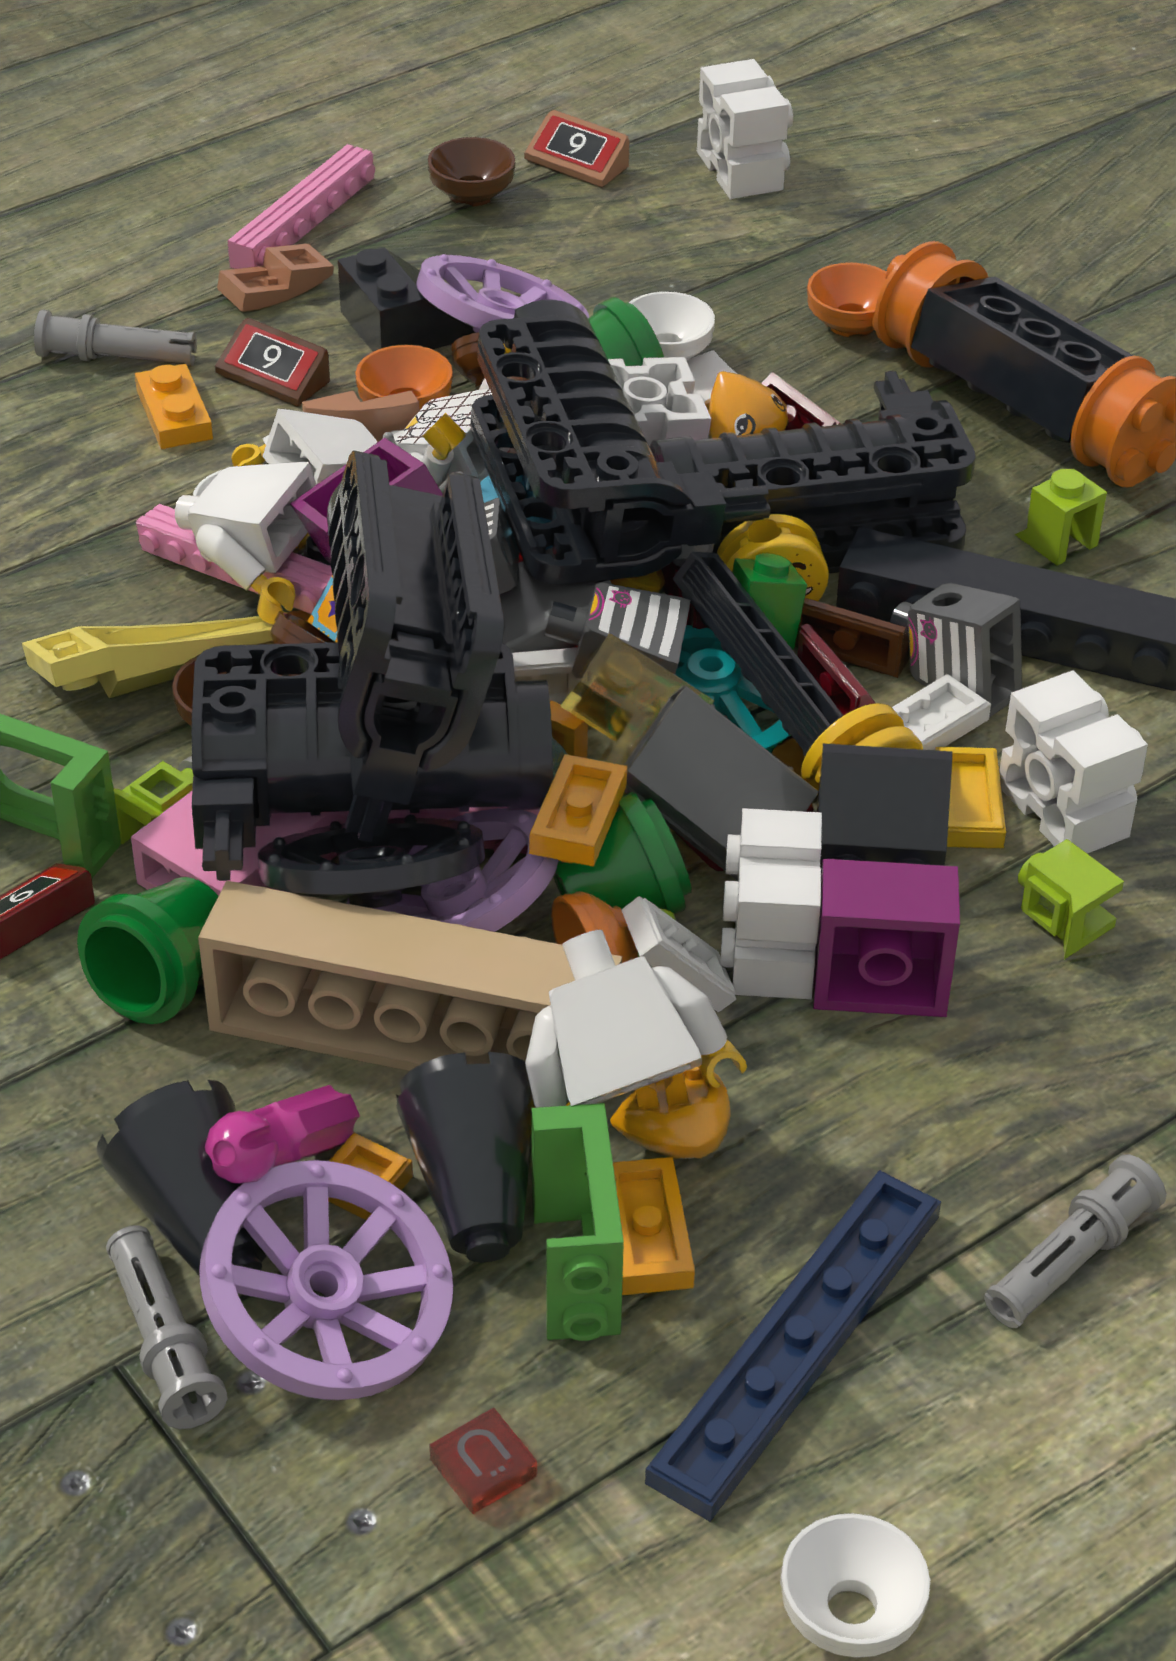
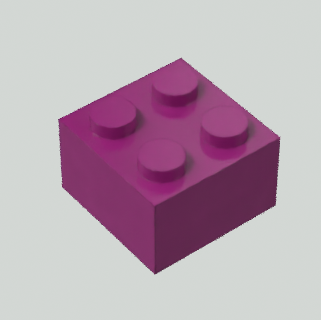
M823 859L820 916L815 947L813 1009L947 1017L960 928L958 866Z

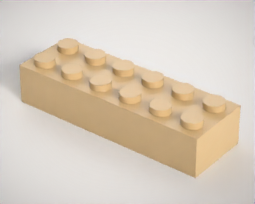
M232 881L225 882L198 936L210 1031L407 1071L429 1060L464 1052L467 1064H490L488 1052L509 1054L526 1062L535 1016L543 1008L551 1005L548 991L575 981L563 946L560 944ZM612 954L615 965L621 964L622 956Z

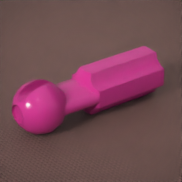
M327 1085L249 1112L236 1111L227 1113L209 1130L205 1150L212 1160L213 1170L217 1176L231 1183L256 1182L267 1174L272 1167L298 1162L342 1146L353 1134L355 1122L360 1117V1114L351 1094H342L335 1091L331 1085Z

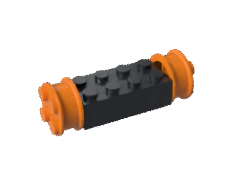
M930 241L923 243L909 251L906 255H898L891 261L886 271V280L876 302L872 320V327L882 343L892 348L906 347L910 358L920 366L936 367L940 370L951 371L965 379L970 389L981 394L991 395L1005 403L1006 409L1013 415L1029 418L1046 428V434L1051 438L1071 443L1072 453L1080 463L1086 466L1101 465L1105 467L1110 480L1120 487H1133L1152 476L1155 472L1163 473L1171 467L1176 459L1175 376L1159 377L1156 375L1153 365L1147 359L1141 356H1133L999 278H989L986 270L977 262L972 260L957 261L952 249L941 242Z

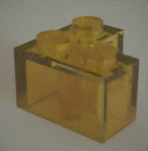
M609 633L586 662L560 707L612 739L599 761L623 765L669 697L679 688L686 685L708 704H713L715 700Z

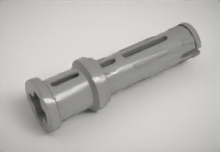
M41 309L35 322L34 348L38 357H47L49 353L78 355L81 361L90 362L95 360L98 355L193 366L195 355H191V353H196L197 336L195 332L185 333L100 324V320L90 314H84L81 319L53 316L50 310Z
M1130 1154L1120 1155L1109 1165V1176L1094 1190H1082L1071 1200L1068 1212L1069 1218L1042 1243L1038 1244L996 1285H992L986 1291L987 1293L984 1295L985 1303L998 1321L1010 1328H1018L1032 1311L1059 1286L1065 1283L1099 1249L1109 1250L1110 1248L1118 1247L1128 1236V1226L1143 1212H1154L1165 1203L1167 1195L1165 1186L1159 1175L1149 1164ZM1131 1180L1136 1181L1133 1187L1130 1186Z
M142 1226L122 1228L110 1237L106 1250L114 1263L127 1297L128 1305L133 1312L144 1340L139 1354L140 1364L143 1372L149 1378L156 1381L161 1397L158 1407L161 1418L169 1427L176 1429L194 1428L205 1424L219 1414L228 1399L223 1381L217 1375L211 1374L205 1360L208 1352L207 1342L204 1335L197 1328L185 1322L173 1293L172 1285L154 1248L153 1238L149 1230ZM148 1282L154 1297V1305H151L144 1288V1283ZM158 1317L163 1319L164 1326L159 1325ZM174 1350L177 1356L172 1357L170 1351ZM195 1391L197 1402L192 1404L187 1393Z

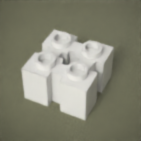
M755 59L700 67L699 102L703 107V118L698 119V155L710 171L717 170V182L729 199L782 191L784 189V173L790 167L789 149L787 144L782 141L787 139V128H791L793 124V111L789 100L784 99L774 86L772 78L764 73Z
M685 357L643 358L642 366H625L623 359H608L649 447L653 440L687 436H691L694 440L708 439L711 417L701 394H693L695 379Z
M1074 670L1012 692L1005 731L1014 739V745L1002 750L999 770L1001 790L1024 815L1035 812L1041 818L1039 831L1053 846L1068 839L1088 854L1129 838L1137 804V793L1134 784L1141 782L1148 747L1140 733L1130 727L1118 714L1109 717L1108 707L1102 695L1094 691Z
M742 808L741 835L728 834L726 874H737L738 881H725L723 921H735V928H722L721 966L733 968L732 985L736 992L735 995L812 999L815 947L818 937L821 902L820 857L822 813Z

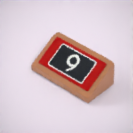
M552 110L545 117L524 152V159L599 187H604L629 167V137L617 131L557 110Z

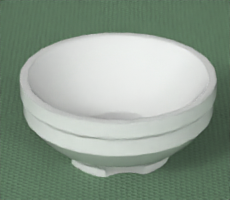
M654 292L641 295L629 302L644 315L651 325L662 348L664 358L685 357L688 360L705 349L713 338L715 315L705 302L696 297L678 292Z
M851 1513L832 1515L817 1520L804 1528L790 1543L783 1558L780 1583L784 1607L791 1622L805 1638L819 1648L834 1654L857 1658L876 1656L891 1651L908 1640L917 1629L927 1607L930 1576L927 1563L920 1549L906 1533L891 1523L876 1517ZM844 1591L857 1592L866 1596L872 1602L875 1614L871 1619L861 1624L845 1623L837 1619L830 1612L828 1602L837 1593Z

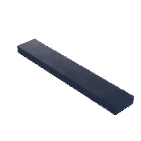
M879 1170L646 1467L645 1484L711 1522L937 1221L940 1214L941 1201Z

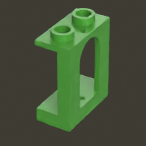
M0 714V746L12 747L65 766L50 782L53 798L15 784L0 769V819L60 840L63 863L65 865L84 867L91 873L93 878L121 845L108 751Z
M605 1103L532 1108V1206L534 1224L581 1220L583 1235L546 1239L547 1340L571 1338L587 1341L600 1336L621 1335L624 1240Z

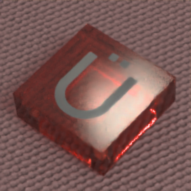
M494 1407L429 1444L431 1462L472 1514L537 1477V1460Z

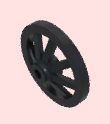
M409 814L405 818L388 819L383 836H373L371 842L358 840V833L346 831L345 823L341 824L339 821H332L329 826L316 828L304 833H296L283 838L276 837L273 842L259 850L258 866L260 880L268 887L303 894H345L349 896V902L352 905L377 908L400 902L402 900V890L405 888L438 882L474 869L483 862L485 851L482 830L469 824L467 821L416 818L414 815ZM413 845L426 846L414 855H408ZM335 852L338 855L339 864L320 855Z

